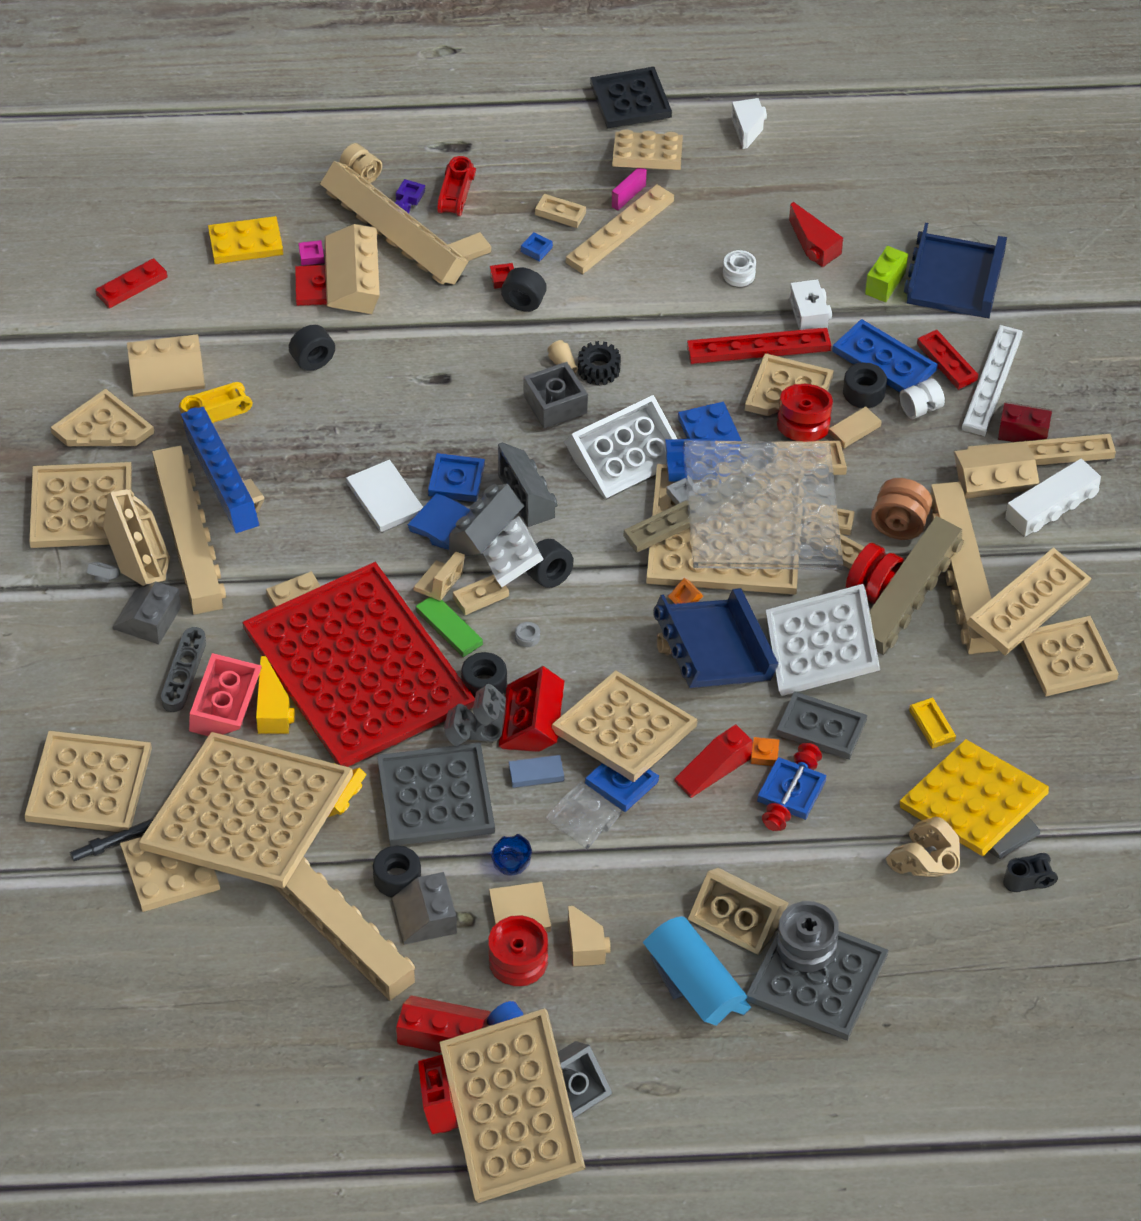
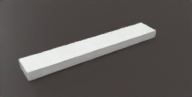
M999 326L964 419L963 431L982 436L986 435L1022 338V330Z

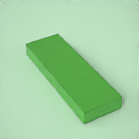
M429 597L416 605V612L462 657L483 645V639L443 600L440 601Z

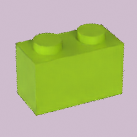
M886 246L867 274L865 295L887 302L906 274L908 253Z

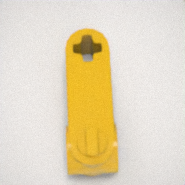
M233 382L195 395L186 396L179 403V409L181 413H184L191 408L204 406L209 418L214 423L247 412L252 407L253 402L250 397L246 396L244 385L241 382Z

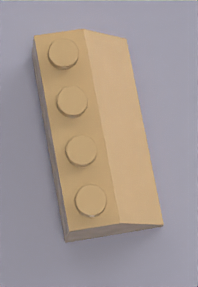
M353 224L325 236L324 239L327 307L372 314L380 296L377 229Z

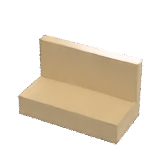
M455 552L446 564L436 560L414 586L413 591L441 601L463 574L465 555Z

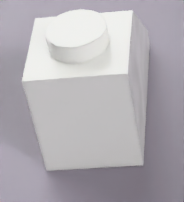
M759 98L732 102L731 119L743 149L748 148L761 133L764 120L767 119L766 109L761 106Z

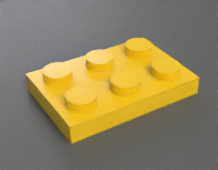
M276 216L208 225L214 264L283 255V246Z

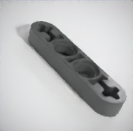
M191 627L186 629L180 640L161 693L162 706L168 712L180 711L185 706L206 647L205 632L201 628ZM194 638H198V639H195V641H194V644H193L194 648L191 647V642H190V641H193ZM192 656L194 660L190 663H184L181 661V658ZM177 676H185L187 678L182 683L173 681ZM174 691H176V692H177V698H175V699L173 700V702H172V701H169V700H172V699H173Z

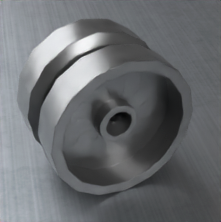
M814 901L798 902L784 910L779 920L777 951L781 960L790 968L800 972L818 971L830 964L836 954L839 922L835 914L827 906Z

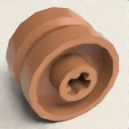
M892 478L885 481L880 487L877 501L871 514L874 526L890 538L911 540L918 537L924 530L926 518L932 506L930 492L923 485L906 478Z

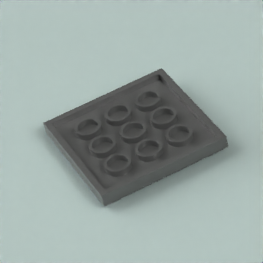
M481 742L377 755L390 846L495 833V823Z
M839 931L836 954L832 962L818 971L800 972L790 968L781 960L777 951V932L746 994V1001L848 1041L887 959L889 950Z

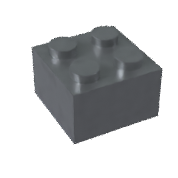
M568 362L523 377L524 398L543 428L587 414L588 393Z

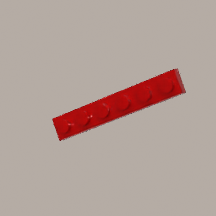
M827 328L687 340V350L690 364L763 358L765 354L784 356L831 351V341Z

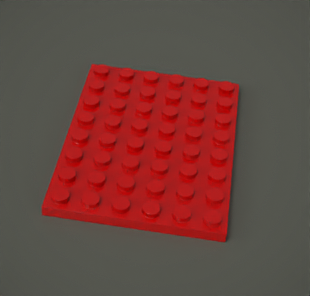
M376 561L242 622L243 629L261 655L267 657L282 686L338 765L349 767L446 721L448 711L457 704H463L468 709L474 706L475 698L462 682L461 678Z

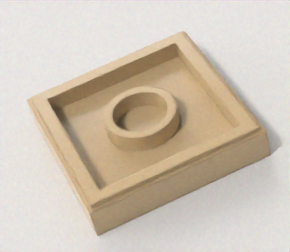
M542 882L489 889L495 925L500 920L509 916L523 915L538 921L543 925L546 932L551 931Z

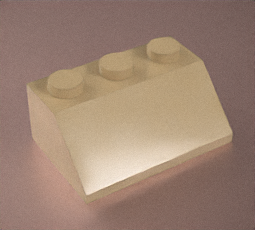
M198 334L127 342L133 397L205 389Z
M1026 442L954 451L958 479L961 482L965 499L1024 492L1039 484L1036 461Z
M716 868L707 872L688 920L760 955L779 927V920L784 910H786L788 902L720 868Z

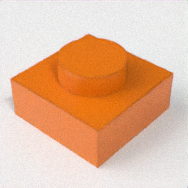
M683 578L668 597L674 604L699 602L703 594L689 580Z
M754 737L751 764L774 766L778 758L779 739Z

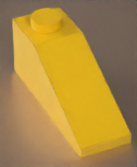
M261 656L260 665L262 669L259 674L256 716L258 734H289L290 723L295 721V709L290 708L289 697L267 657Z

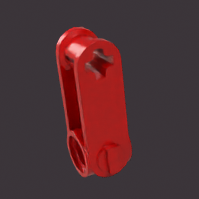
M456 156L447 164L445 179L438 199V213H456L457 216L461 217L471 182L476 174V168H474V164L471 163L469 158Z

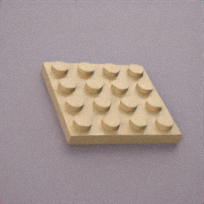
M131 462L33 466L30 547L110 545L103 528L107 496L110 492L127 489L132 491Z
M614 671L552 724V729L556 735L634 782L695 729L698 719L620 672Z
M49 731L25 812L26 822L111 832L129 830L132 827L150 758L151 742Z

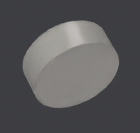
M532 622L519 624L515 629L516 642L523 647L535 646L540 641V628Z

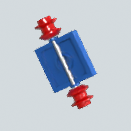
M812 743L800 744L798 752L793 756L795 763L780 757L777 758L757 799V802L767 805V812L762 815V821L769 830H784L786 822L790 820L791 815L804 820L807 819L826 782L827 776L814 771L818 766L817 762L822 759V753L816 745Z

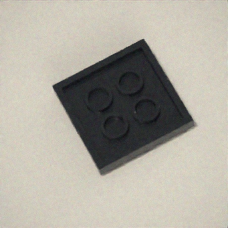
M654 66L590 77V85L607 129L672 118V109Z

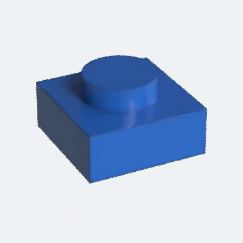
M533 232L521 245V253L540 262L553 248V241Z

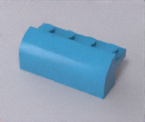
M675 917L664 922L643 941L646 948L704 1022L717 1026L731 1011L745 1015L752 1008L745 1000L747 998L746 993L685 917Z

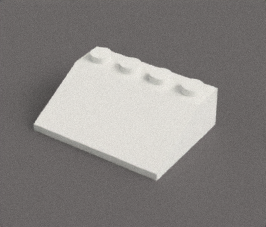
M652 395L572 433L564 443L577 466L603 498L607 499L656 475L657 464H667L665 439L677 438L657 400Z

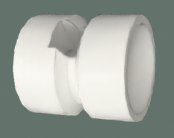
M932 378L919 383L917 386L913 385L900 391L899 395L903 411L910 419L920 417L926 414L927 411L932 412L939 409L945 403L940 385Z

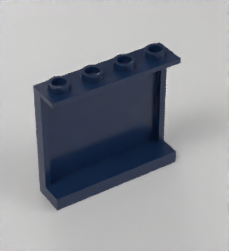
M925 222L923 232L919 231L916 245H919V248L914 247L912 261H915V264L910 263L908 277H911V280H906L904 293L908 294L907 304L990 319L1005 255L1007 237L998 236L995 246L927 233L929 223Z
M741 588L732 589L727 600L668 604L664 594L660 595L653 609V615L662 629L663 637L667 640L672 656L676 659L681 675L685 678L689 688L771 681L779 663Z

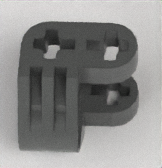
M486 684L476 692L473 713L463 704H457L447 713L444 727L448 740L455 746H459L466 740H498L503 730L506 698L493 685Z

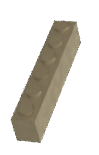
M936 516L870 610V617L877 652L884 655L888 648L894 647L898 640L899 632L902 628H907L914 610L921 608L925 600V594L928 590L932 591L938 581L937 577L941 571L945 572L948 569L952 555L961 550L964 543L961 528Z

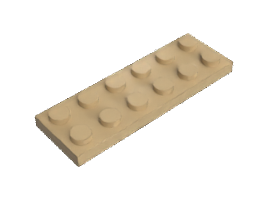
M1053 547L975 612L966 624L1006 656L1082 591L1092 578Z

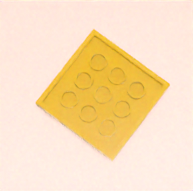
M965 739L900 800V808L920 820L932 817L944 819L959 836L960 844L983 857L1049 793V786Z

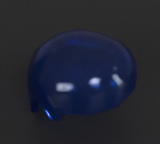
M520 834L511 837L503 836L492 847L491 852L494 868L508 876L521 874L529 867L532 857L530 842Z

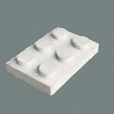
M520 516L511 520L483 552L501 587L544 560Z

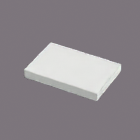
M390 460L346 477L348 486L380 532L413 519L423 508Z

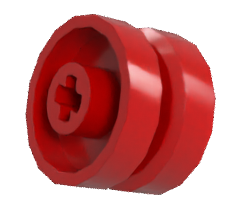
M806 383L786 387L781 392L779 402L780 410L777 419L779 431L790 439L802 442L817 441L824 438L830 428V416L833 406L831 394L824 388Z
M869 543L855 559L849 571L845 588L863 584L868 603L874 605L903 564L904 558L894 553L886 555L883 547L875 543Z
M523 915L509 916L500 920L492 928L488 937L489 968L494 977L502 983L511 986H527L536 982L544 975L548 966V935L543 925L535 919Z

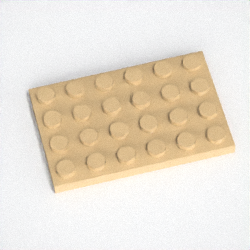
M545 1008L440 1042L475 1201L478 1203L585 1170L552 1027Z

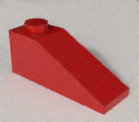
M792 202L790 204L789 221L806 256L821 267L826 266L842 254L843 237L798 204Z
M735 724L715 737L675 777L674 781L690 798L694 797L751 760L753 740Z
M443 1055L419 1060L422 1102L431 1134L446 1133L452 1129L459 1128Z

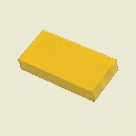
M933 697L910 705L909 711L932 749L955 741L956 735Z

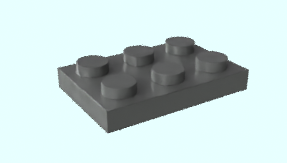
M794 691L779 723L776 736L800 744L812 743L821 751L850 760L866 724L867 715Z

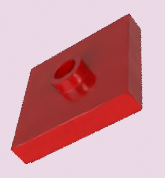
M325 265L295 266L296 306L327 305Z

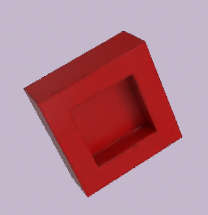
M513 263L490 266V275L494 289L502 288L508 273L514 269Z

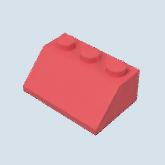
M212 653L190 711L189 732L209 736L211 732L224 735L239 730L262 666Z

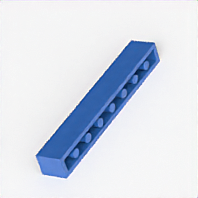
M204 406L191 408L187 412L181 413L187 439L235 533L260 526L254 502Z

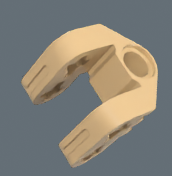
M932 817L919 821L909 831V836L914 843L895 847L886 857L889 867L900 874L911 872L914 876L940 877L956 872L960 865L959 836L944 819ZM934 846L937 850L932 851L930 854L924 849Z

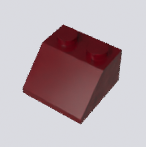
M1005 401L998 440L1008 442L1046 440L1052 409Z

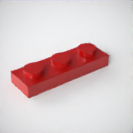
M153 258L96 288V296L110 309L168 278L167 271Z
M937 329L917 339L919 348L930 360L937 363L940 371L958 390L978 381V373Z

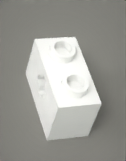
M818 279L791 283L789 300L799 330L828 329V320L832 319V311L830 305H826V292L824 288L820 287Z

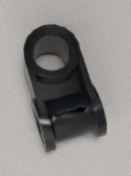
M1038 853L1032 856L1011 859L1008 862L1003 883L1009 891L1021 892L1050 887L1057 882L1058 876L1051 868L1050 856L1047 853Z

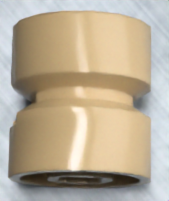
M358 143L348 146L340 157V163L349 166L370 184L381 173V160L369 153L368 150Z

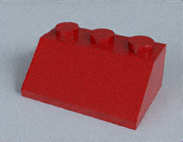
M541 666L507 684L505 719L502 735L499 739L500 748L540 752L557 743L558 735L552 729V724L561 717L565 683L562 678L546 667Z
M411 995L403 1003L397 1022V1044L442 1053L440 1042L487 1027V1018L491 1011Z

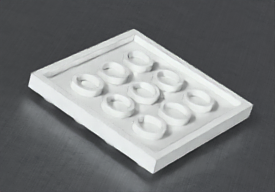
M863 584L766 610L772 651L779 663L776 669V677L781 696L792 694L794 691L799 692L880 670L867 595Z

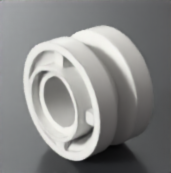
M736 250L725 256L723 278L728 284L743 287L754 281L756 259L751 253Z

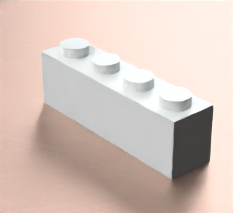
M1079 459L1010 501L1007 505L1005 519L1026 537L1032 532L1039 531L1048 522L1057 520L1066 511L1075 509L1084 500L1093 498L1099 491L1101 476L1083 459Z

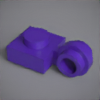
M404 179L396 192L395 203L409 214L411 204L417 206L424 195L425 185Z

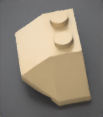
M130 489L110 492L107 496L103 528L120 572L143 586L155 581L159 583L164 582L170 556L152 511L135 497Z

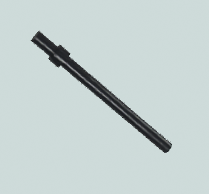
M154 818L134 825L129 830H122L103 839L98 837L88 841V845L71 851L70 856L73 862L92 854L96 856L104 853L106 848L145 833Z

